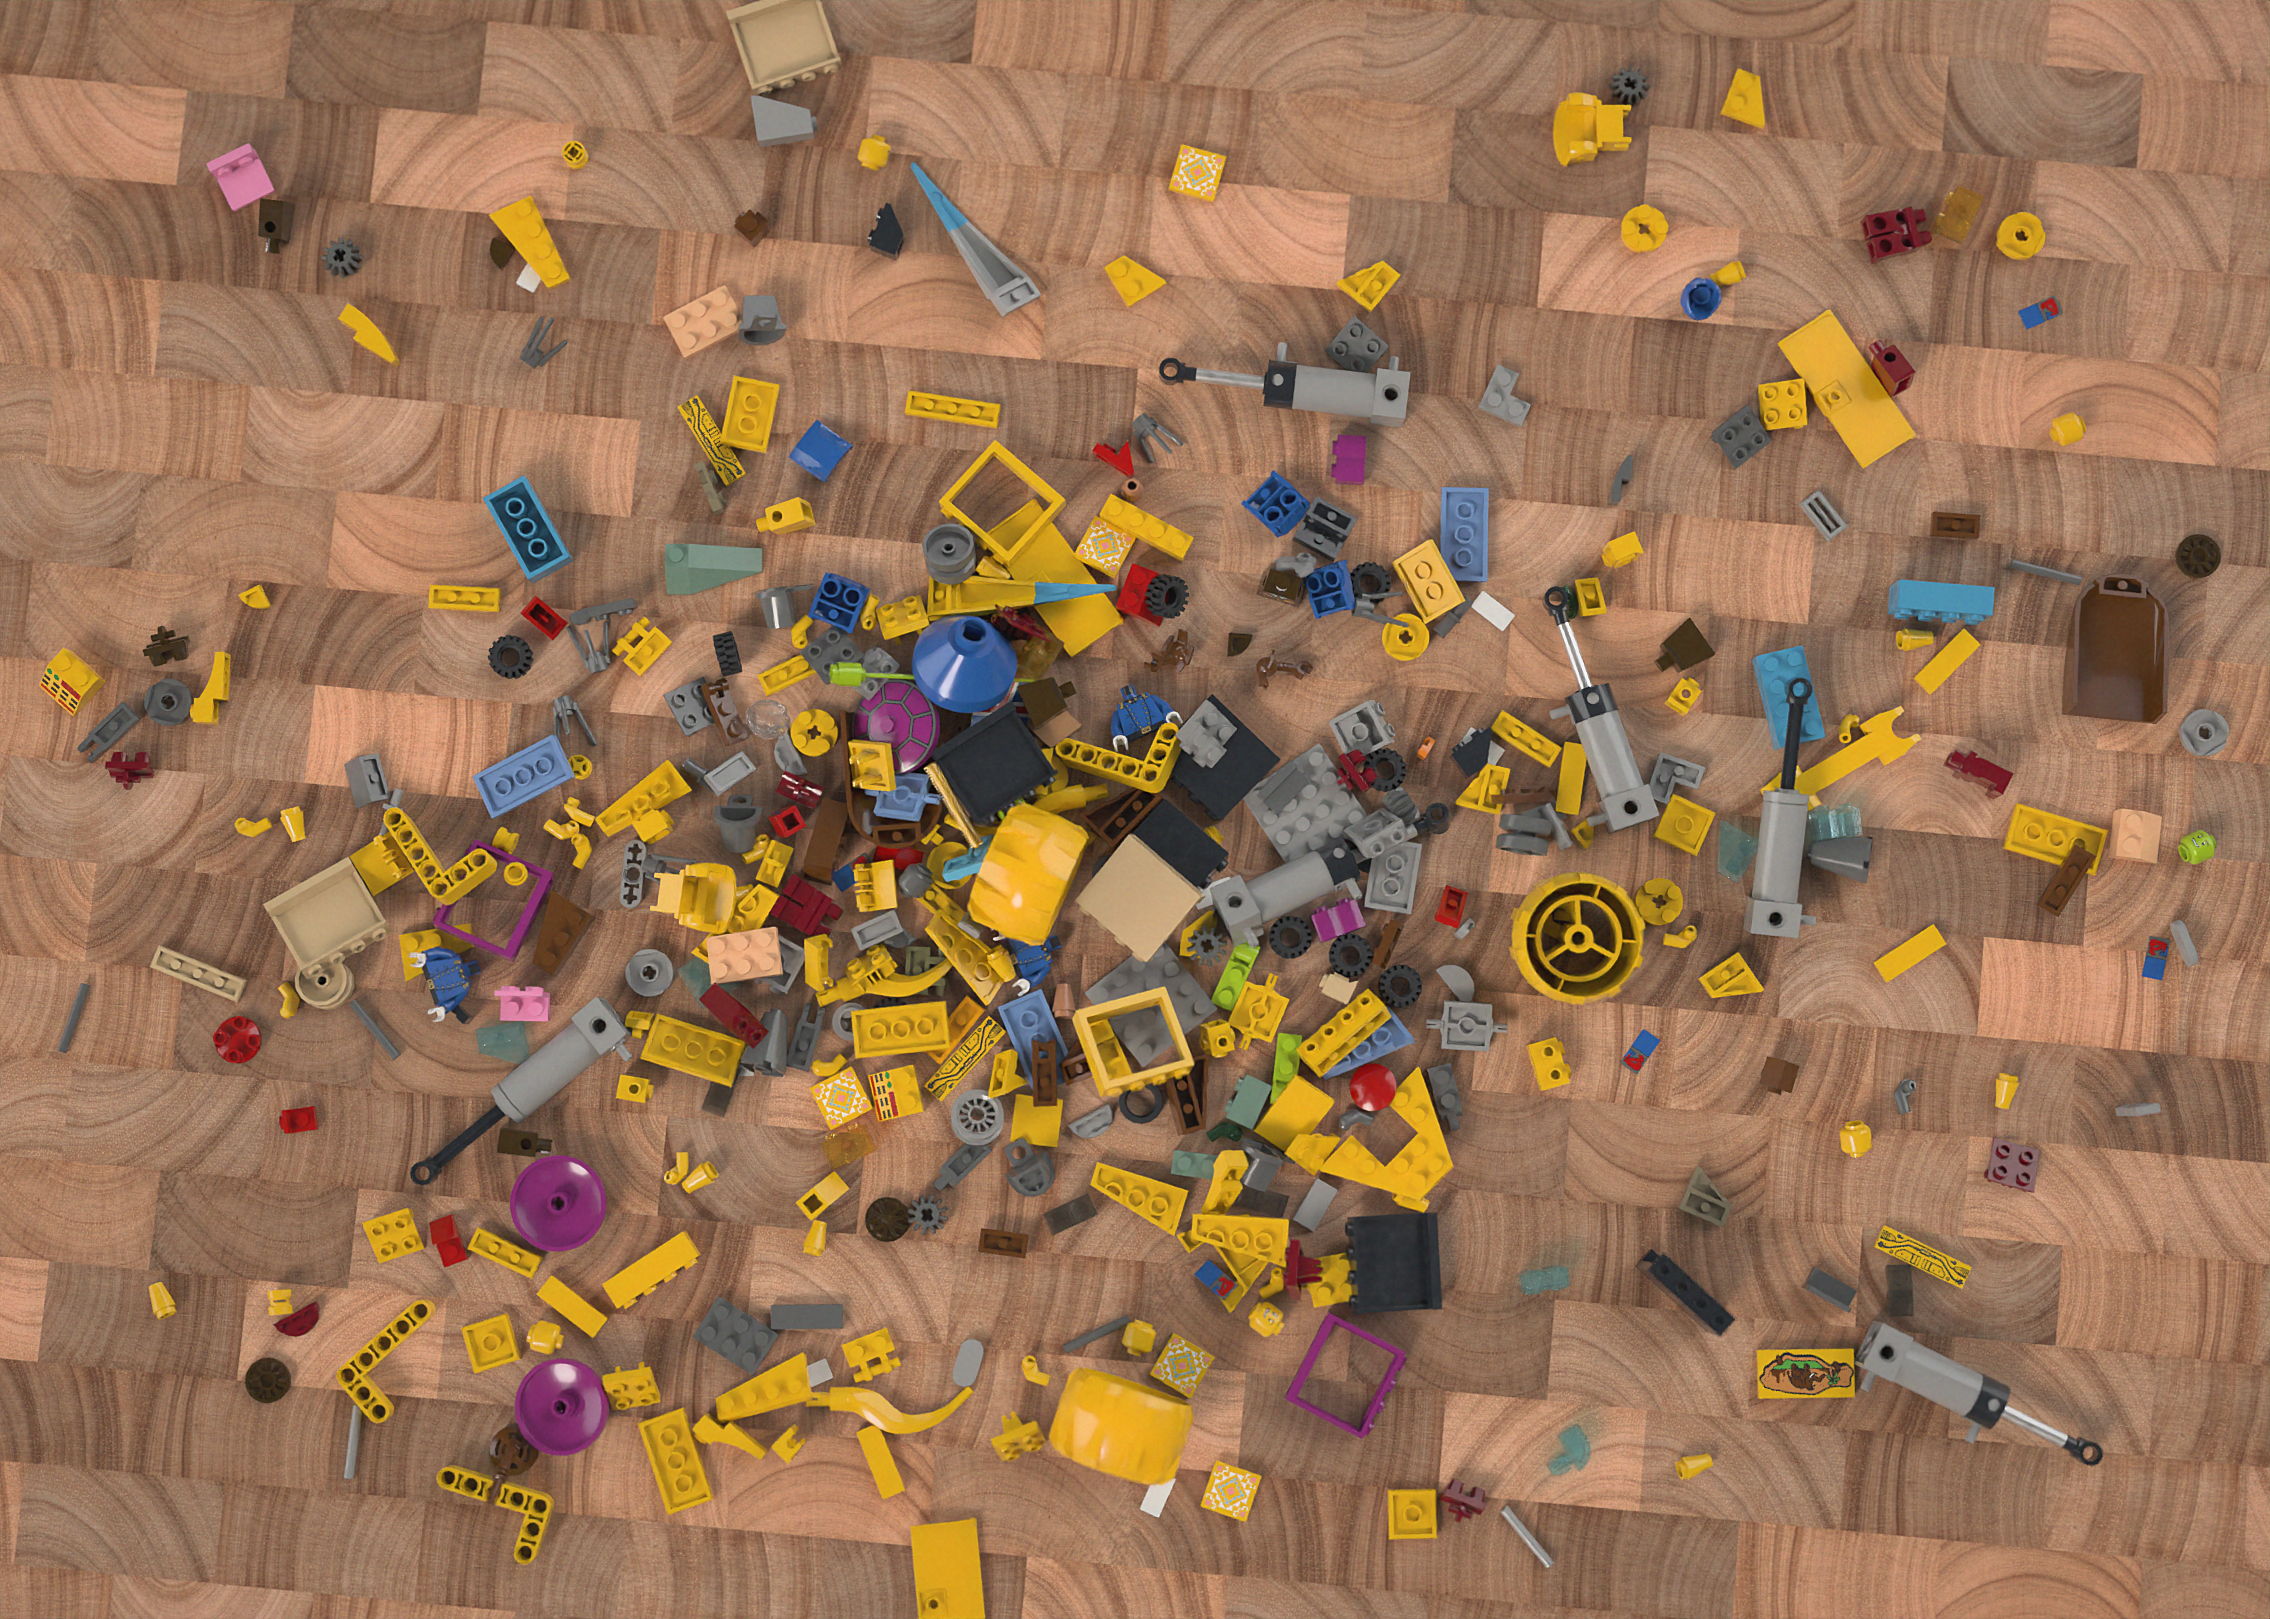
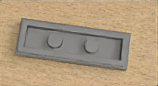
M2134 1103L2116 1106L2117 1108H2115L2117 1116H2141L2161 1112L2158 1103Z

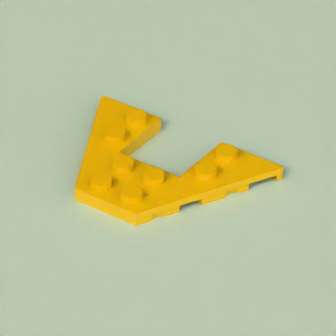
M1417 1067L1399 1085L1395 1097L1389 1106L1414 1128L1418 1134L1386 1167L1351 1135L1323 1163V1166L1319 1169L1321 1172L1421 1201L1452 1170L1454 1166L1421 1069Z

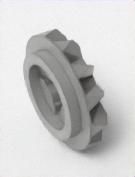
M844 1004L834 1013L832 1020L834 1031L844 1040L854 1041L853 1029L851 1028L847 1032L848 1023L842 1020V1017L851 1018V1011L865 1010L859 1004Z

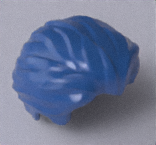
M1695 278L1683 289L1680 299L1681 306L1689 318L1697 321L1707 319L1712 316L1721 303V290L1712 279Z

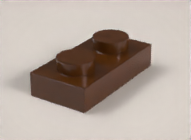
M1946 512L1931 513L1930 536L1976 540L1979 538L1980 515Z
M1391 919L1389 924L1386 923L1381 932V937H1383L1379 946L1376 945L1372 952V963L1377 967L1386 969L1404 927L1401 923Z
M981 1228L978 1252L1026 1258L1029 1234Z

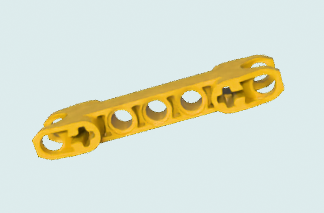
M1902 706L1880 713L1859 725L1865 735L1864 737L1807 771L1802 772L1797 764L1794 789L1799 790V793L1809 795L1807 812L1821 804L1816 795L1818 791L1877 756L1883 766L1904 755L1915 743L1921 740L1919 734L1905 739L1898 738L1893 734L1892 722L1904 712ZM1782 772L1778 773L1768 784L1760 789L1762 795H1764V790L1780 788Z

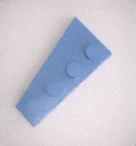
M1387 1006L1392 1017L1322 1077L1324 1080L1330 1079L1410 1045L1415 1041L1390 1007Z

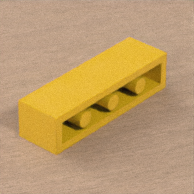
M1110 494L1100 512V518L1136 536L1137 539L1181 562L1184 561L1194 542V537L1113 494Z
M683 1231L602 1285L616 1308L624 1306L627 1309L638 1302L636 1297L644 1293L647 1296L658 1289L656 1284L663 1279L667 1283L678 1276L676 1271L683 1266L687 1270L698 1263L696 1258L701 1254L688 1233Z

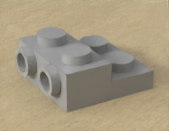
M876 645L864 653V657L858 662L861 663L862 668H865L866 673L893 674L901 666L888 653ZM865 677V682H861L860 687H851L869 701L889 678Z
M1205 700L1175 736L1181 741L1179 746L1184 751L1195 755L1193 757L1195 762L1203 768L1205 765L1212 768L1227 751L1223 745L1237 728L1211 702Z
M1369 700L1328 721L1343 752L1347 754L1359 749L1364 756H1367L1395 742L1393 739L1395 731L1390 723L1386 724L1382 717L1385 715L1384 708L1379 702L1375 703L1374 700Z
M1383 807L1343 830L1346 839L1354 843L1359 853L1368 859L1379 856L1383 853L1384 849L1399 844L1408 836L1402 819Z
M778 935L783 975L753 979L752 981L761 984L762 981L770 984L769 990L781 996L783 992L789 994L800 974L799 972L805 962V949Z

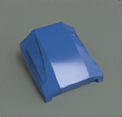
M816 420L788 457L823 483H826L828 481L827 478L831 476L833 470L836 469L838 463L843 460L849 450L853 448V445Z
M1273 470L1270 473L1271 476L1241 504L1278 538L1288 534L1304 518L1310 504L1288 481Z
M1347 560L1324 565L1314 569L1313 573L1307 575L1305 584L1316 619L1356 608L1352 582L1346 565Z
M825 572L808 617L823 621L852 634L870 588L843 576Z

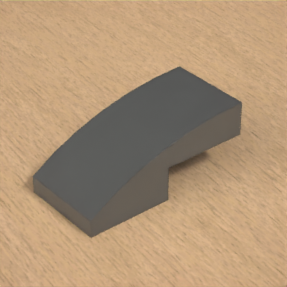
M1627 456L1616 472L1610 488L1608 505L1617 506L1620 503L1621 483H1629L1631 480L1633 456Z

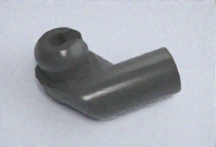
M1902 1080L1894 1091L1893 1096L1899 1114L1911 1111L1907 1098L1912 1091L1916 1090L1914 1080Z
M1351 1109L1339 1117L1338 1126L1342 1130H1349L1350 1126L1359 1122L1370 1127L1374 1116L1358 1109Z

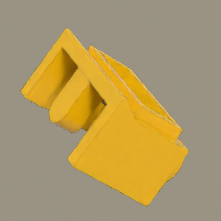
M1634 531L1609 541L1602 549L1604 553L1601 556L1606 567L1614 566L1616 569L1631 563L1632 560L1637 561L1644 551Z
M652 809L639 817L640 821L631 822L642 841H647L649 845L654 844L674 831L671 826L674 824V821L664 809L662 811Z

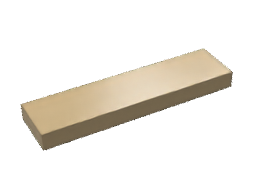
M161 945L158 946L150 965L153 969L235 1002L240 1001L248 982L246 979Z

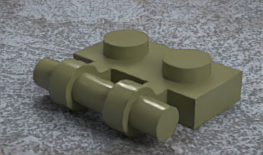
M907 946L905 975L914 976L930 970V964L938 965L946 958V955L938 948L937 957H930L931 947ZM946 974L931 985L936 986L935 995L945 996V986H948ZM929 987L915 994L928 995Z

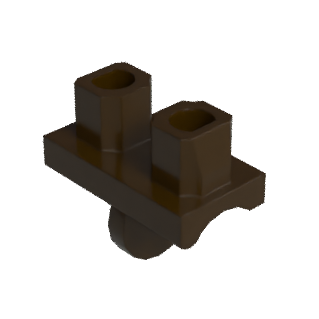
M162 625L157 628L158 634L151 635L152 642L159 640L160 642L149 644L146 646V649H143L144 657L149 656L153 666L156 667L167 663L166 651L172 650L175 661L187 659L189 657L187 645L190 643V639L187 635L169 640V638L176 636L175 630L167 631L165 626Z

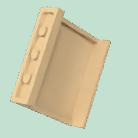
M759 0L726 11L754 95L766 96L772 93L774 89L780 87L781 89H787L792 87L795 82L801 80L804 82L811 81L816 78V75L822 73L832 74L842 67L820 0Z
M1129 834L1075 901L1080 904L1078 908L1084 914L1094 916L1097 919L1096 924L1104 931L1110 930L1115 935L1114 939L1123 947L1127 945L1132 949V955L1143 963V961H1153L1154 958L1152 957L1194 906L1204 899L1205 895L1137 836Z
M349 857L263 904L307 980L311 977L319 976L325 969L332 965L340 964L346 957L363 951L369 944L384 939L387 934L392 932Z

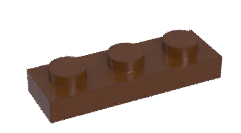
M2073 844L2036 904L2059 917L2096 856Z

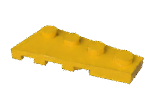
M531 195L489 214L490 218L549 290L571 280Z
M666 760L598 815L595 821L603 832L610 837L631 825L632 821L640 820L639 817L652 809L658 810L692 791V789L669 760Z
M758 884L734 909L730 925L726 932L721 935L761 929L780 895L764 885ZM710 933L706 938L720 936V934ZM705 938L691 953L709 964Z
M941 909L938 910L925 928V931L985 1005L990 1004L1004 982L1003 978L987 962L986 953L991 949L982 941L958 927L959 923Z
M1097 1162L1091 1186L1175 1236L1188 1190Z
M1193 1213L1191 1238L1231 1249L1235 1252L1250 1255L1286 1268L1285 1248L1287 1247L1289 1219Z
M804 1352L715 1398L718 1421L722 1424L811 1400L812 1393L807 1358Z

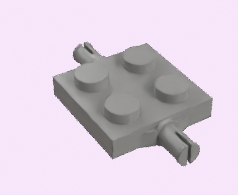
M1444 1000L1441 1019H1426V1029H1440L1442 1049L1489 1051L1493 1032L1507 1033L1508 1023L1493 1022L1492 1003Z

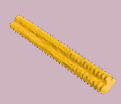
M937 762L930 763L924 768V770L928 769L925 772L929 771L928 774L931 775L928 777H932L930 780L934 779L932 781L935 782L933 785L937 784L935 786L938 787L936 790L939 789L938 792H941V797H944L942 800H945L944 803L947 802L945 805H948L947 808L950 807L948 810H952L950 813L953 812L951 815H955L953 818L956 817L954 820H958L956 821V823L959 822L957 825H961L959 828L962 827L960 831L964 830L962 831V833L965 832L963 836L967 835L965 837H968L966 841L970 840L968 842H971L969 846L973 845L970 848L979 847L983 843L982 838H980L979 833H977L976 828H974L958 798L954 795L955 793L951 790L952 788L948 785L949 783L945 780L946 777H944Z

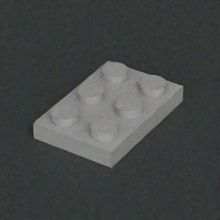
M1403 842L1383 851L1379 856L1371 858L1364 907L1411 915L1422 844Z

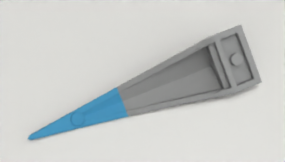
M912 162L911 168L965 262L988 301L991 300L1002 317L1039 299L1041 293L1029 276L989 242L951 204L917 164Z

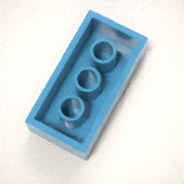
M525 476L516 479L483 498L527 579L534 584L574 561L533 486Z
M1898 580L1889 587L1888 614L1895 615V619H1909V616L1918 617L1919 621H1932V618L1942 619L1941 622L1956 623V620H1963L1967 625H1979L1980 622H1984L1987 618L1993 616L1995 587Z
M1803 645L1759 655L1752 659L1774 751L1785 748L1790 704L1786 703V682L1793 677H1801L1807 679L1812 685ZM1796 683L1793 687V692L1796 696L1801 695L1804 687L1801 683ZM1813 685L1812 694L1808 698V705L1804 704L1799 745L1818 741L1826 737Z

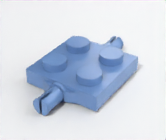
M906 773L895 775L896 789L891 792L865 789L866 796H877L873 812L876 816L919 821L923 808L927 803L939 805L941 801L940 794H929L933 779L930 780L932 777H928L930 775Z

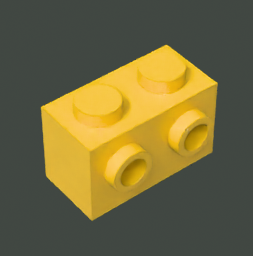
M1553 1037L1526 1045L1540 1091L1570 1083L1569 1078L1572 1077L1569 1064H1564L1562 1055L1565 1054V1050L1561 1040L1557 1041V1038Z

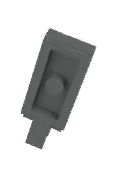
M1451 1063L1428 1068L1427 1072L1441 1121L1447 1119L1450 1131L1460 1129L1458 1116H1462V1106Z
M965 1143L941 1166L942 1168L938 1172L942 1176L933 1185L941 1191L948 1184L952 1187L957 1183L959 1184L992 1152V1149L987 1144L970 1145Z

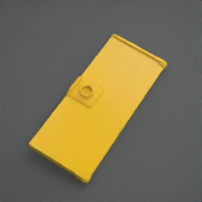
M1830 309L1825 310L1819 317L1777 343L1801 379L1804 378L1805 385L1813 395L1814 402L1823 415L1829 418L1862 469L1902 443L1914 439L1916 436L1915 432Z
M1035 498L1031 499L1024 507L992 528L987 534L1009 552L1044 511ZM1052 522L1011 567L1006 563L1003 564L1015 581L1097 584L1082 562L1073 557L1074 551ZM1104 593L1033 606L1071 658L1125 622L1124 618L1118 613Z
M971 1517L963 1520L910 1526L918 1619H985L977 1518Z

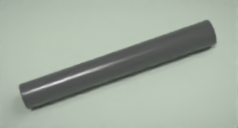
M2012 559L2010 563V568L2075 585H2080L2082 576Z
M80 984L57 1051L67 1053L91 985Z
M358 1000L352 1001L349 1004L352 1010L393 1060L398 1058L401 1053Z
M1127 1314L1064 1344L1063 1348L1066 1354L1126 1326L1131 1320Z

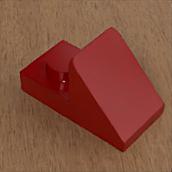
M1128 440L1118 455L1115 454L1116 450L1110 445L1104 443L1102 446L1097 442L1092 450L1094 456L1128 478L1134 477Z
M1446 885L1434 917L1435 921L1458 929L1468 892Z
M453 1214L429 1222L432 1245L437 1246L444 1268L468 1259Z

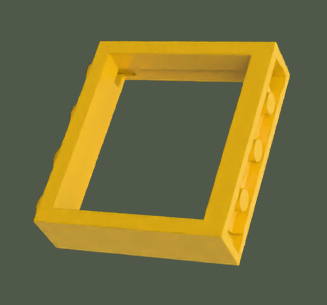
M994 440L939 500V504L942 508L940 511L947 519L951 520L953 518L959 523L958 525L968 529L977 538L975 542L982 549L986 550L988 548L994 553L993 558L997 562H1000L1002 565L1006 563L1011 567L1066 507V500L999 442ZM993 456L1051 504L1009 552L951 503Z
M1165 986L1076 1010L1072 1018L1100 1097L1108 1095L1109 1097L1113 1095L1116 1097L1122 1094V1091L1129 1089L1131 1091H1138L1147 1084L1159 1085L1171 1077L1180 1079L1183 1075L1189 1074L1194 1066L1192 1056ZM1160 1005L1180 1061L1109 1081L1089 1024Z

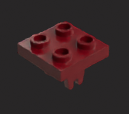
M1290 1239V1247L1285 1248V1261L1287 1262L1288 1270L1283 1272V1285H1285V1291L1289 1292L1291 1300H1301L1302 1285L1322 1282V1277L1316 1275L1323 1273V1268L1319 1267L1321 1265L1320 1260L1304 1256L1300 1240Z

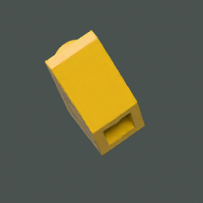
M1208 911L1182 931L1179 956L1191 957L1196 953V951H1187V947L1195 946V944L1188 942V938L1198 939L1193 933L1194 930L1203 935V926H1206L1207 934H1210L1212 927L1216 928L1218 917H1213L1214 911ZM1206 940V943L1202 941L1200 944L1205 953H1208L1209 950L1212 952L1214 949L1211 946L1210 940Z
M833 1171L801 1197L796 1204L812 1221L850 1188Z

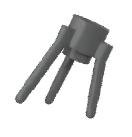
M543 317L538 319L526 346L522 350L520 359L534 369L537 365L543 367L547 360L567 344V341H563L543 358L541 357L543 352L538 349V346L554 322V317L549 319L534 342L544 320Z
M1146 413L1141 414L1131 424L1135 429L1133 435L1138 439L1150 463H1153L1154 460L1142 436L1147 438L1151 435L1168 454L1172 453L1168 445L1156 434V428L1179 446L1183 445L1181 440L1157 423L1153 417L1149 418Z
M1402 591L1377 594L1362 593L1361 598H1355L1356 608L1351 610L1352 616L1366 618L1385 625L1391 623L1402 627L1409 626L1406 622L1374 614V603L1370 602L1372 599L1402 596Z
M603 623L604 655H602L601 651L595 652L589 631H584L590 651L588 658L571 627L568 626L566 629L584 661L586 670L589 669L590 674L608 670L607 664L611 663L608 623Z
M571 696L555 698L552 711L554 715V732L559 742V718L563 720L566 735H569L568 717L573 716L574 711L591 743L596 746L597 742L579 710L578 703L573 702Z
M653 853L645 858L642 871L646 873V878L660 885L661 879L655 878L654 873L668 872L680 875V871L667 867V863L664 861L696 864L697 861L695 859Z

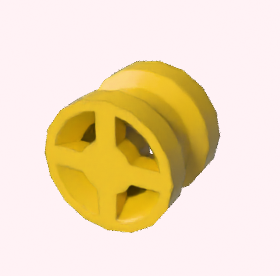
M574 755L568 760L575 779L584 780L591 775L593 765L585 756Z
M500 827L494 837L492 846L512 854L517 846L520 835L515 832H507L506 828Z

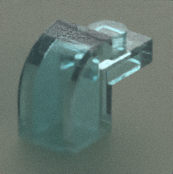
M1576 1423L1556 1435L1566 1453L1546 1464V1467L1553 1476L1555 1474H1558V1476L1565 1474L1571 1469L1570 1465L1572 1464L1576 1470L1580 1471L1588 1463L1590 1444L1581 1427Z

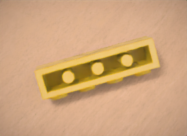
M1367 989L1362 994H1359L1347 1007L1340 1010L1327 1024L1322 1025L1296 1051L1302 1061L1321 1078L1392 1016L1385 1004Z

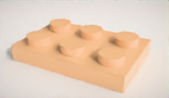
M724 285L663 318L686 360L738 333L737 329L739 324H741L742 316Z
M777 927L706 938L711 985L714 982L721 985L783 975Z

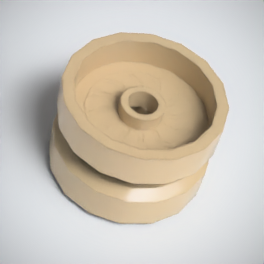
M343 962L338 965H332L319 976L311 977L308 980L299 967L295 975V988L299 996L314 1007L324 1010L336 1009L344 1005L352 996L355 987L354 976L350 968Z

